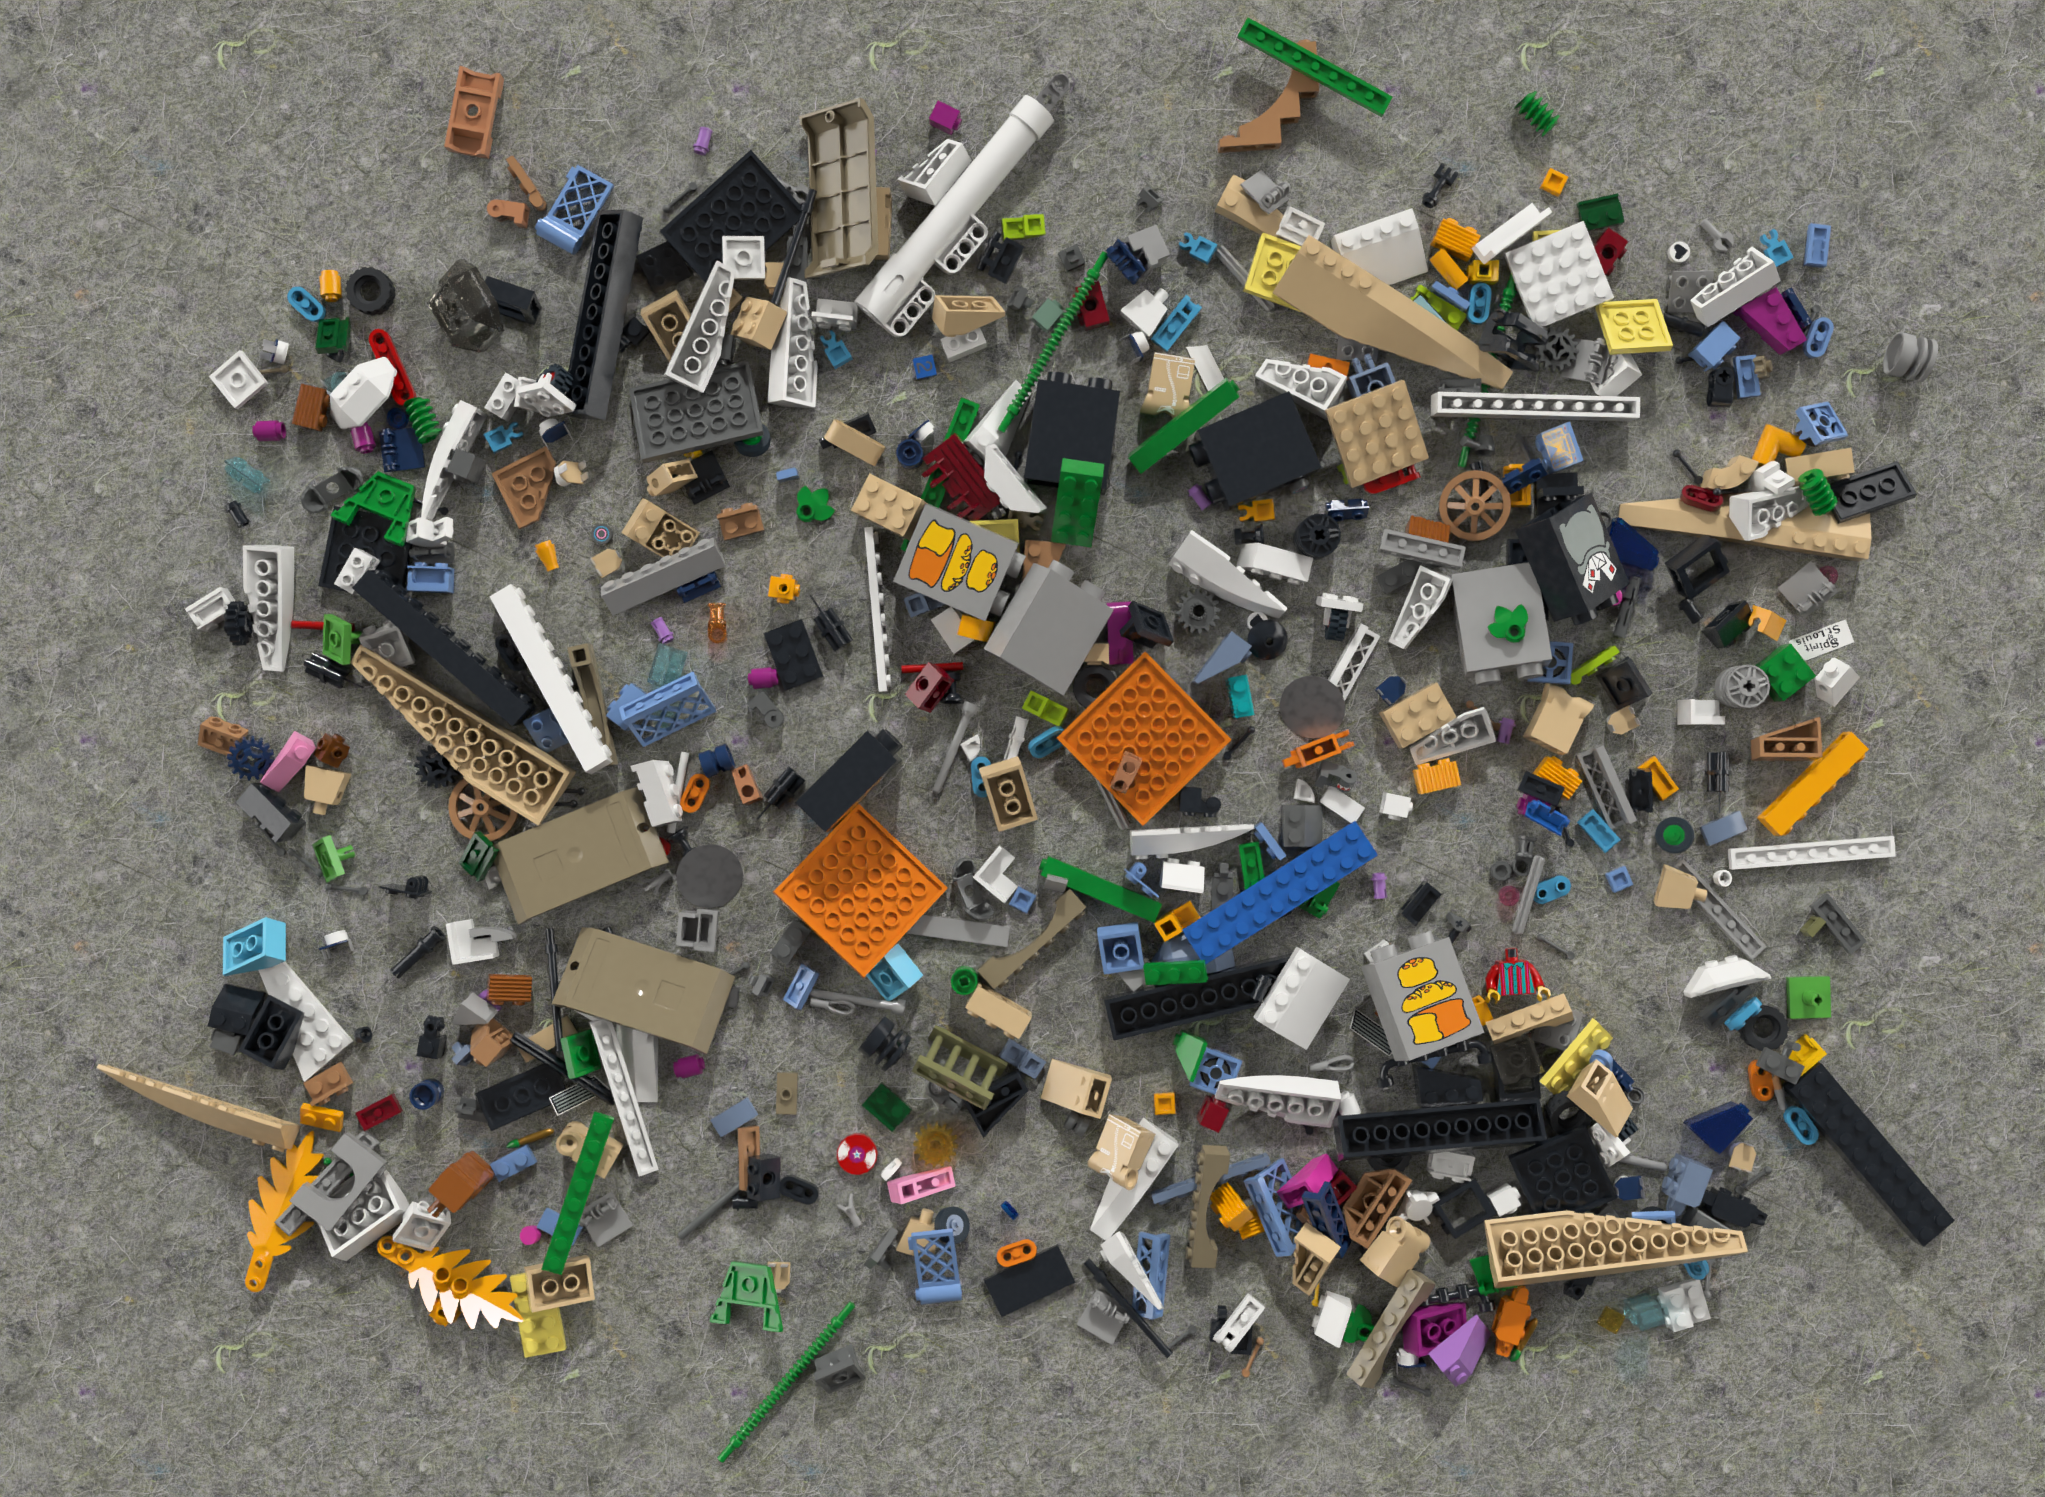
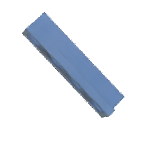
M1139 1232L1137 1258L1164 1307L1170 1235L1165 1233L1154 1235ZM1145 1238L1153 1240L1150 1251L1145 1247ZM1145 1258L1150 1263V1270L1147 1272L1143 1267V1260ZM1134 1287L1132 1307L1141 1317L1151 1320L1162 1317L1163 1309L1158 1310ZM1141 1299L1146 1304V1312L1138 1310Z

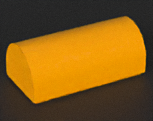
M1443 248L1429 259L1450 287L1458 290L1468 281L1467 276Z

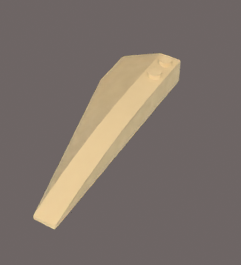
M98 1064L97 1066L99 1070L123 1085L169 1109L208 1125L251 1138L254 1144L264 1146L265 1143L271 1144V1149L284 1152L285 1149H292L301 1126L109 1065Z

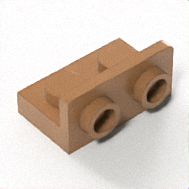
M753 503L743 504L741 509L733 510V508L723 509L721 514L716 515L725 541L765 531L759 507L753 505Z
M211 716L200 724L197 745L227 756V754L231 753L229 747H236V740L241 743L243 737L248 735L249 730L238 724H232L219 717Z
M340 1062L303 1084L313 1100L310 1102V1105L313 1106L318 1103L319 1106H322L331 1101V1095L336 1093L339 1096L348 1091L347 1086L351 1085L353 1081L343 1063Z

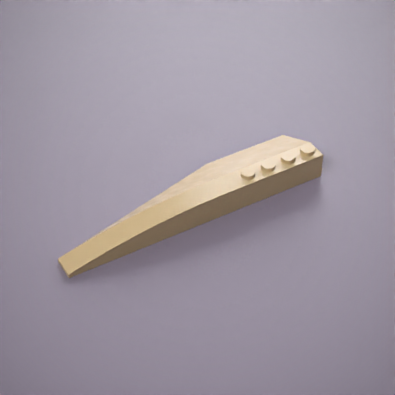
M1310 235L1303 242L1273 291L1274 295L1343 338L1358 341V343L1370 345L1379 350L1388 351L1427 366L1431 365L1439 370L1449 371L1464 378H1481L1482 384L1500 390L1504 388L1513 373L1512 370L1492 355L1482 352L1478 345L1450 325Z
M1750 492L1721 494L1723 504L1721 509L1716 512H1709L1686 505L1680 498L1619 504L1617 525L1702 537L1705 534L1721 541L1852 561L1869 559L1872 539L1870 513L1838 524L1832 511L1821 516H1815L1812 512L1813 509L1809 507L1810 503H1808V507L1798 514L1781 521L1779 527H1773L1767 531L1768 534L1766 536L1746 541L1729 517V504L1731 496Z
M360 645L350 661L391 702L395 709L399 710L405 716L404 718L427 741H430L436 750L451 763L454 769L464 776L463 778L468 783L537 825L542 823L574 777L575 770L450 694L371 649Z
M1566 1210L1484 1221L1490 1269L1495 1288L1639 1271L1748 1252L1742 1231L1720 1228L1709 1229L1703 1228V1226H1683L1677 1223L1666 1224L1660 1221L1635 1218L1624 1219L1610 1215L1599 1216L1593 1213L1582 1214Z

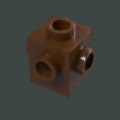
M325 733L323 738L318 741L317 748L313 754L321 762L339 768L341 762L348 756L350 746L344 742L346 740L344 737L336 733L333 736Z

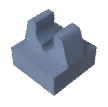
M456 1042L452 1046L456 1054L452 1060L456 1065L467 1066L473 1060L474 1056L470 1054L471 1045L464 1042L461 1044Z

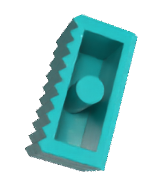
M1247 674L1227 678L1225 681L1228 686L1227 690H1229L1227 693L1231 702L1230 706H1232L1230 708L1233 714L1232 718L1255 715Z

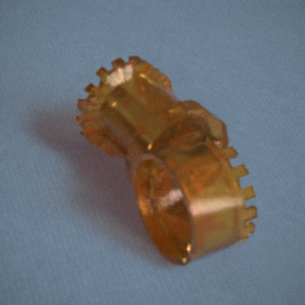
M708 603L710 608L708 638L715 644H722L728 637L726 620H724L726 603ZM716 629L723 631V637L720 640L713 639L712 634Z

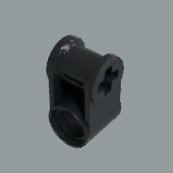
M1721 367L1709 374L1706 397L1708 407H1731L1733 403L1734 374L1729 367Z

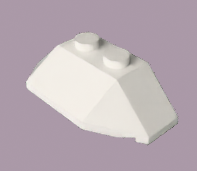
M386 357L357 365L330 394V415L341 429L361 427L389 398L397 370Z
M995 444L989 445L986 448L984 478L987 481L988 488L992 492H996L1000 497L1001 504L1005 508L1015 511L1040 513L1046 510L1047 507L1040 501Z
M1733 955L1725 957V961H1707L1704 966L1698 967L1683 992L1684 996L1693 998L1769 980L1771 976L1749 961Z

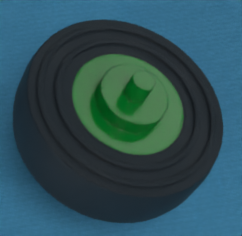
M762 424L764 435L734 442L735 448L740 454L746 457H757L769 449L771 437L765 425Z
M1668 817L1661 821L1656 828V842L1661 849L1668 853H1682L1689 849L1694 841L1693 827L1683 818Z

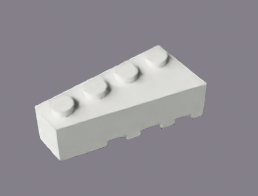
M1753 247L1748 249V255L1743 259L1738 258L1733 263V268L1728 272L1723 271L1718 276L1717 282L1708 284L1690 300L1697 319L1709 327L1780 282L1781 280L1774 261Z

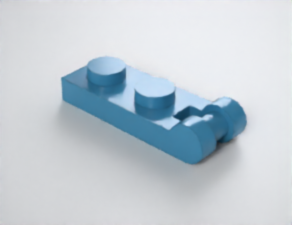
M1185 295L1151 338V341L1166 353L1202 309L1199 304L1195 305L1190 301L1191 298ZM1185 307L1191 311L1188 315L1182 311Z

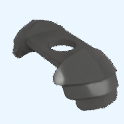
M348 466L337 469L338 473L317 485L307 486L301 495L303 508L310 513H320L328 509L327 503L349 490L356 493L363 485L361 471ZM330 482L336 483L339 486V491L330 493L326 488L327 484Z
M959 859L953 865L952 879L966 907L965 910L972 919L986 921L994 914V910L989 899L983 900L973 878V873L977 871L974 867L975 863L972 859ZM967 885L974 889L972 897H968L965 894L964 890Z

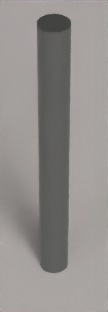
M739 1182L677 1233L679 1238L683 1240L741 1191L739 1190Z

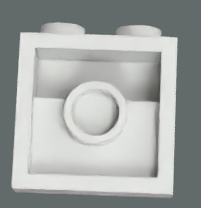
M391 621L384 622L383 627L377 629L375 626L367 627L359 637L362 646L371 649L401 667L413 664L416 661L408 644V636Z
M412 1201L402 1215L403 1222L393 1234V1242L432 1251L451 1224L450 1212L445 1208L439 1217L436 1218L432 1214L437 1208L429 1213L427 1208L430 1206L427 1202L420 1201L417 1203Z
M1692 1278L1658 1288L1659 1296H1657L1660 1307L1665 1312L1663 1316L1664 1323L1673 1332L1694 1327V1323L1711 1319L1700 1280Z

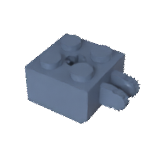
M1368 353L1364 355L1368 370L1363 372L1360 361L1357 358L1352 359L1356 375L1348 377L1346 381L1352 399L1371 392V387L1379 389L1395 383L1390 365L1384 363L1375 367L1372 357Z
M1676 1153L1675 1157L1670 1160L1669 1173L1663 1179L1662 1192L1669 1196L1666 1210L1675 1211V1216L1680 1217L1686 1205L1694 1208L1700 1205L1713 1170L1699 1161Z

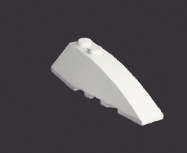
M1265 1075L1222 1080L1219 1082L1215 1099L1237 1106L1243 1104L1248 1106L1249 1110L1255 1112L1261 1110L1274 1118L1277 1115L1283 1117L1289 1123L1331 1128L1332 1120L1341 1101L1338 1081L1300 1076Z
M1144 1117L1139 1125L1156 1135L1141 1168L1138 1169L1137 1183L1132 1190H1127L1110 1178L1090 1227L1092 1232L1105 1241L1113 1235L1178 1147L1177 1140Z

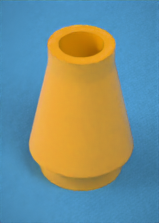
M551 540L535 545V552L546 567L547 572L559 568L555 545L551 543Z

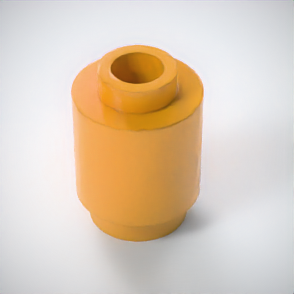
M321 271V276L319 277L321 298L325 299L326 302H337L338 299L342 298L341 277L338 275V271Z

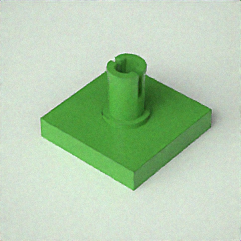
M324 614L322 654L342 665L350 664L351 644H361L358 638L362 632H351L352 624L333 614Z
M331 835L323 837L312 844L326 883L345 874L341 861L355 857L354 851L344 854L353 850L351 845L336 850Z
M1829 976L1786 977L1787 1018H1831Z

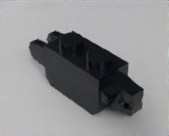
M1721 1186L1719 1190L1713 1187L1711 1190H1705L1701 1202L1705 1203L1706 1211L1712 1213L1713 1216L1743 1228L1750 1226L1751 1223L1764 1226L1768 1215L1757 1209V1206L1751 1203L1752 1199L1741 1194L1738 1197L1731 1195V1190Z

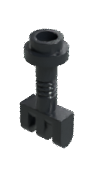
M1444 163L1440 164L1433 175L1438 179L1430 193L1427 192L1422 197V204L1427 208H1433V206L1438 204L1437 196L1445 184L1451 187L1459 174L1455 171L1452 177L1448 176L1452 170L1450 167L1443 173Z

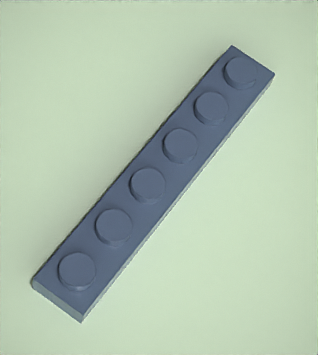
M1265 1152L1230 1164L1228 1174H1223L1217 1185L1228 1182V1178L1234 1176L1236 1178L1244 1177L1252 1170L1262 1171L1266 1169L1267 1165L1271 1164L1268 1154ZM1195 1177L1152 1191L1151 1196L1154 1204L1159 1203V1205L1170 1202V1198L1188 1196L1189 1192L1197 1188Z

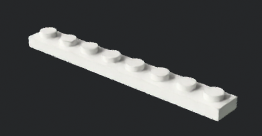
M865 527L879 692H888V687H892L891 675H887L886 667L890 666L889 654H885L884 647L888 646L887 634H883V626H886L885 613H881V605H884V594L880 593L879 585H883L882 573H878L877 565L881 564L880 552H876L875 545L879 544L878 532H874L873 527Z
M1894 836L1728 849L1729 869L1731 870L1896 856Z
M603 1019L590 1022L591 1029L637 1174L640 1177L659 1170L613 1023Z

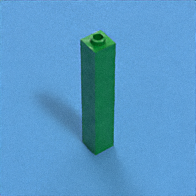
M1226 377L1130 452L1128 459L1142 474L1240 397L1238 393L1240 388L1234 380L1229 381Z
M1049 855L1047 859H1042L1038 868L1041 870L1040 875L1047 878V874L1067 878V887L1155 923L1162 903Z

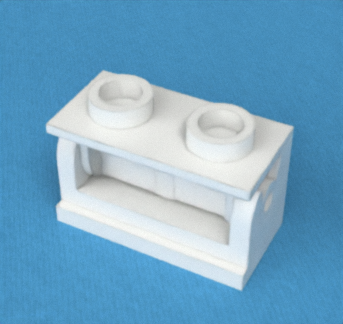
M977 328L964 335L940 339L949 363L987 347L981 328Z
M505 372L484 408L509 422L517 407H514L519 380Z
M354 548L334 584L351 594L359 595L352 587L368 569L375 570L380 560L361 549Z
M219 587L185 608L196 626H199L197 627L198 630L209 632L216 629L218 623L223 620L225 621L224 614L226 613L225 610L228 609L227 605L235 601L227 588Z
M949 607L931 619V621L955 655L975 641L974 639L957 635L962 614L958 609L954 610L952 607Z
M1464 1151L1431 1153L1428 1157L1426 1170L1434 1178L1444 1179V1177H1450L1452 1181L1464 1183V1180L1471 1181L1468 1176L1472 1174L1475 1156Z

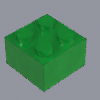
M1792 644L1779 646L1755 665L1768 676L1770 683L1769 696L1774 702L1785 701L1816 677Z

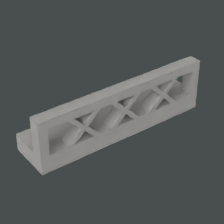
M1384 529L1377 553L1458 570L1462 567L1466 547Z
M1597 745L1575 755L1605 823L1611 829H1614L1625 823L1630 824L1637 821L1604 745ZM1592 753L1595 758L1593 768L1586 766L1582 757ZM1595 772L1602 774L1604 778L1601 786L1594 784L1592 780ZM1603 790L1609 792L1612 796L1609 805L1601 800ZM1612 809L1618 811L1621 820L1615 823H1611L1609 818Z

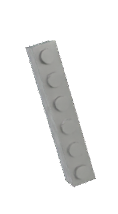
M713 537L703 539L697 545L690 548H682L672 556H664L654 564H646L638 571L628 572L620 579L606 582L601 586V596L613 616L724 567V558Z

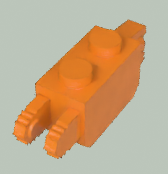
M1349 730L1335 735L1333 733L1290 751L1291 757L1282 760L1284 768L1295 764L1296 769L1303 768L1355 746L1353 742H1347L1339 747L1336 740L1340 737L1348 736L1350 734Z
M1524 1285L1518 1286L1517 1289L1514 1287L1511 1296L1505 1295L1501 1297L1491 1327L1494 1335L1497 1337L1495 1353L1504 1357H1508L1513 1346H1518L1520 1340H1523L1525 1335L1524 1326L1531 1316L1530 1305L1527 1303L1530 1292Z

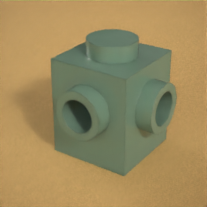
M1048 298L1032 316V322L1048 334L1053 327L1058 328L1057 323H1061L1060 318L1063 317L1064 313L1062 305L1056 300L1051 301Z

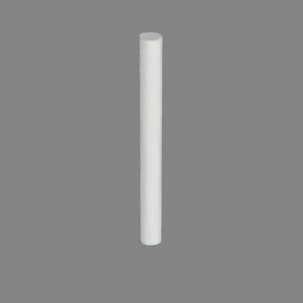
M682 751L675 783L678 789V804H680L689 757L688 752ZM677 822L668 824L667 832L675 833Z

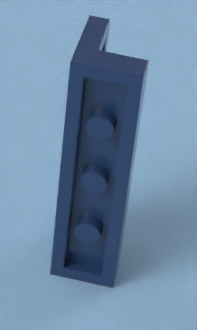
M1325 1181L1318 1193L1305 1191L1302 1195V1200L1312 1226L1341 1247L1335 1258L1342 1259L1352 1240L1331 1183Z

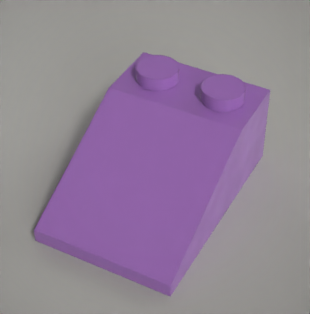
M1475 1315L1428 1354L1456 1387L1465 1383L1472 1374L1491 1332L1480 1318Z

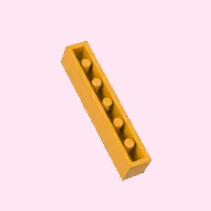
M1842 732L1822 752L1823 757L1814 760L1757 819L1774 836L1787 835L1793 829L1792 825L1796 821H1801L1807 815L1806 811L1811 806L1814 807L1822 800L1821 796L1825 792H1830L1834 789L1836 782L1848 775L1851 771L1850 768L1855 763L1857 764L1862 761L1869 749L1852 732Z

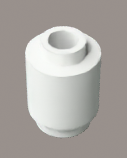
M1348 1091L1340 1093L1341 1101L1338 1106L1340 1115L1360 1114L1361 1110L1354 1093L1349 1094Z

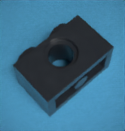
M771 1154L748 1157L747 1198L757 1201L780 1198L781 1157Z

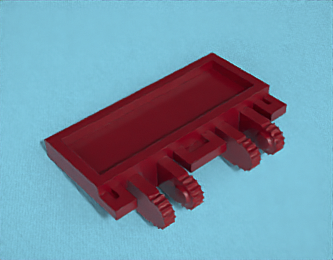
M956 433L922 458L927 465L934 460L936 461L934 465L921 474L924 478L931 475L938 467L943 472L941 476L935 478L929 484L931 488H934L948 477L949 479L942 485L952 498L959 493L962 494L947 506L950 511L955 509L962 501L967 503L968 507L960 511L956 516L963 518L974 510L968 518L970 521H977L1001 503L998 494L988 488L987 481L984 478V469Z

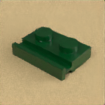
M1618 193L1581 201L1576 204L1579 210L1580 222L1584 221L1588 232L1620 225L1625 222Z
M346 317V320H340V318L319 320L315 346L317 354L338 353L339 350L348 352L351 330L349 317Z
M481 831L473 834L458 862L471 876L477 878V882L484 880L500 851L498 848L495 849L493 847L494 844Z
M883 1082L878 1085L862 1104L867 1111L892 1132L912 1110L906 1102Z

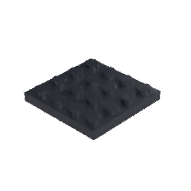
M334 506L333 511H338L341 507ZM358 511L350 525L332 518L318 586L347 592L334 583L353 549L357 548L379 559L380 562L375 570H384L392 577L391 581L394 584H400L404 587L408 570L407 566L410 560L409 550L412 549V544L406 542V538L403 547L386 541L384 536L393 521L377 514Z
M1585 1124L1508 1156L1533 1214L1566 1210L1574 1211V1213H1584L1618 1199Z

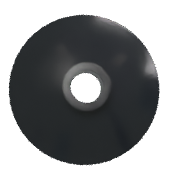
M1262 620L1256 623L1250 629L1247 637V643L1252 646L1249 649L1250 652L1262 660H1272L1280 656L1288 642L1285 628L1274 620ZM1272 638V643L1267 645L1266 640Z

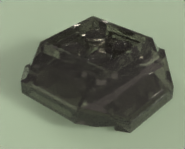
M465 259L457 260L438 281L437 289L427 304L447 340L453 347L477 353L485 352L504 332L503 323L500 322L498 304L478 268L468 263Z

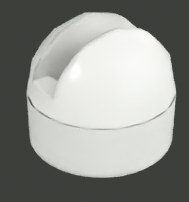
M1719 870L1714 873L1713 880L1717 886L1726 887L1731 884L1732 876L1727 870Z

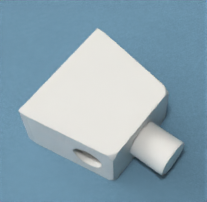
M1159 288L1154 295L1145 290L1120 310V316L1139 333L1142 332L1146 339L1149 340L1167 312V307L1163 305V302L1169 297V294L1162 288Z
M1832 658L1824 664L1823 669L1815 677L1817 697L1835 707L1860 677L1852 667L1836 658Z

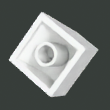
M1167 858V861H1162L1159 881L1161 888L1203 893L1204 867L1200 866V862L1188 861L1187 864L1179 863L1180 859Z
M1326 1290L1325 1296H1320L1318 1303L1320 1311L1318 1315H1314L1312 1327H1314L1315 1335L1340 1348L1352 1305L1350 1298Z

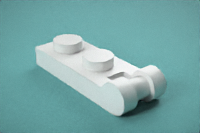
M1248 1293L1222 1328L1216 1332L1213 1340L1218 1344L1222 1343L1227 1351H1233L1265 1309V1306ZM1228 1332L1234 1335L1231 1339L1226 1337Z

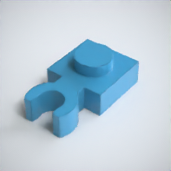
M1775 229L1769 231L1771 239H1768L1765 234L1760 236L1761 243L1768 247L1763 251L1765 256L1774 261L1776 267L1794 258L1785 240L1778 242V233Z
M1185 232L1184 238L1188 239L1189 242L1186 244L1179 242V247L1182 250H1191L1189 252L1191 257L1208 265L1218 248L1217 244L1200 235L1197 240H1194L1190 233Z
M831 330L829 331L832 337L830 340H825L823 336H820L822 344L828 347L824 350L834 369H837L853 359L843 341L837 342L836 335Z
M517 422L511 423L507 430L501 425L484 434L494 454L513 445L510 439H520L524 436L523 432L518 434L513 432V429L519 426Z

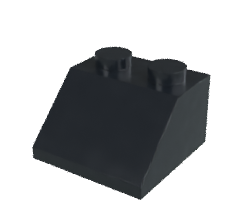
M1746 600L1730 603L1701 632L1717 649L1729 648L1736 642L1735 637L1739 634H1744L1751 628L1748 624L1752 614L1749 604Z
M227 983L224 984L212 1005L207 1027L247 1035L264 1004L266 992Z

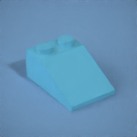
M265 917L223 937L224 976L271 968L286 961V923Z

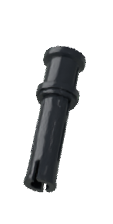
M432 926L430 928L431 931L424 938L418 939L417 945L390 969L394 976L400 979L425 954L432 953L434 951L433 948L439 942L446 940L445 934L438 927Z

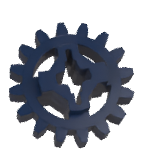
M244 736L241 743L236 740V747L230 746L229 751L231 753L227 754V759L231 760L228 762V767H234L232 773L236 774L239 772V778L242 779L245 775L248 781L251 780L252 776L259 780V774L265 775L266 769H269L270 763H273L275 757H272L274 750L269 749L270 744H263V738L255 741L254 736H251L250 740H247ZM241 749H243L242 754H240V755H238V757H236L237 754H238V752H239ZM248 756H252L254 760L251 761ZM260 762H264L261 767H258Z

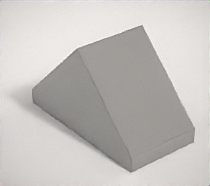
M472 992L460 1005L452 1022L453 1025L487 1024L498 1011Z

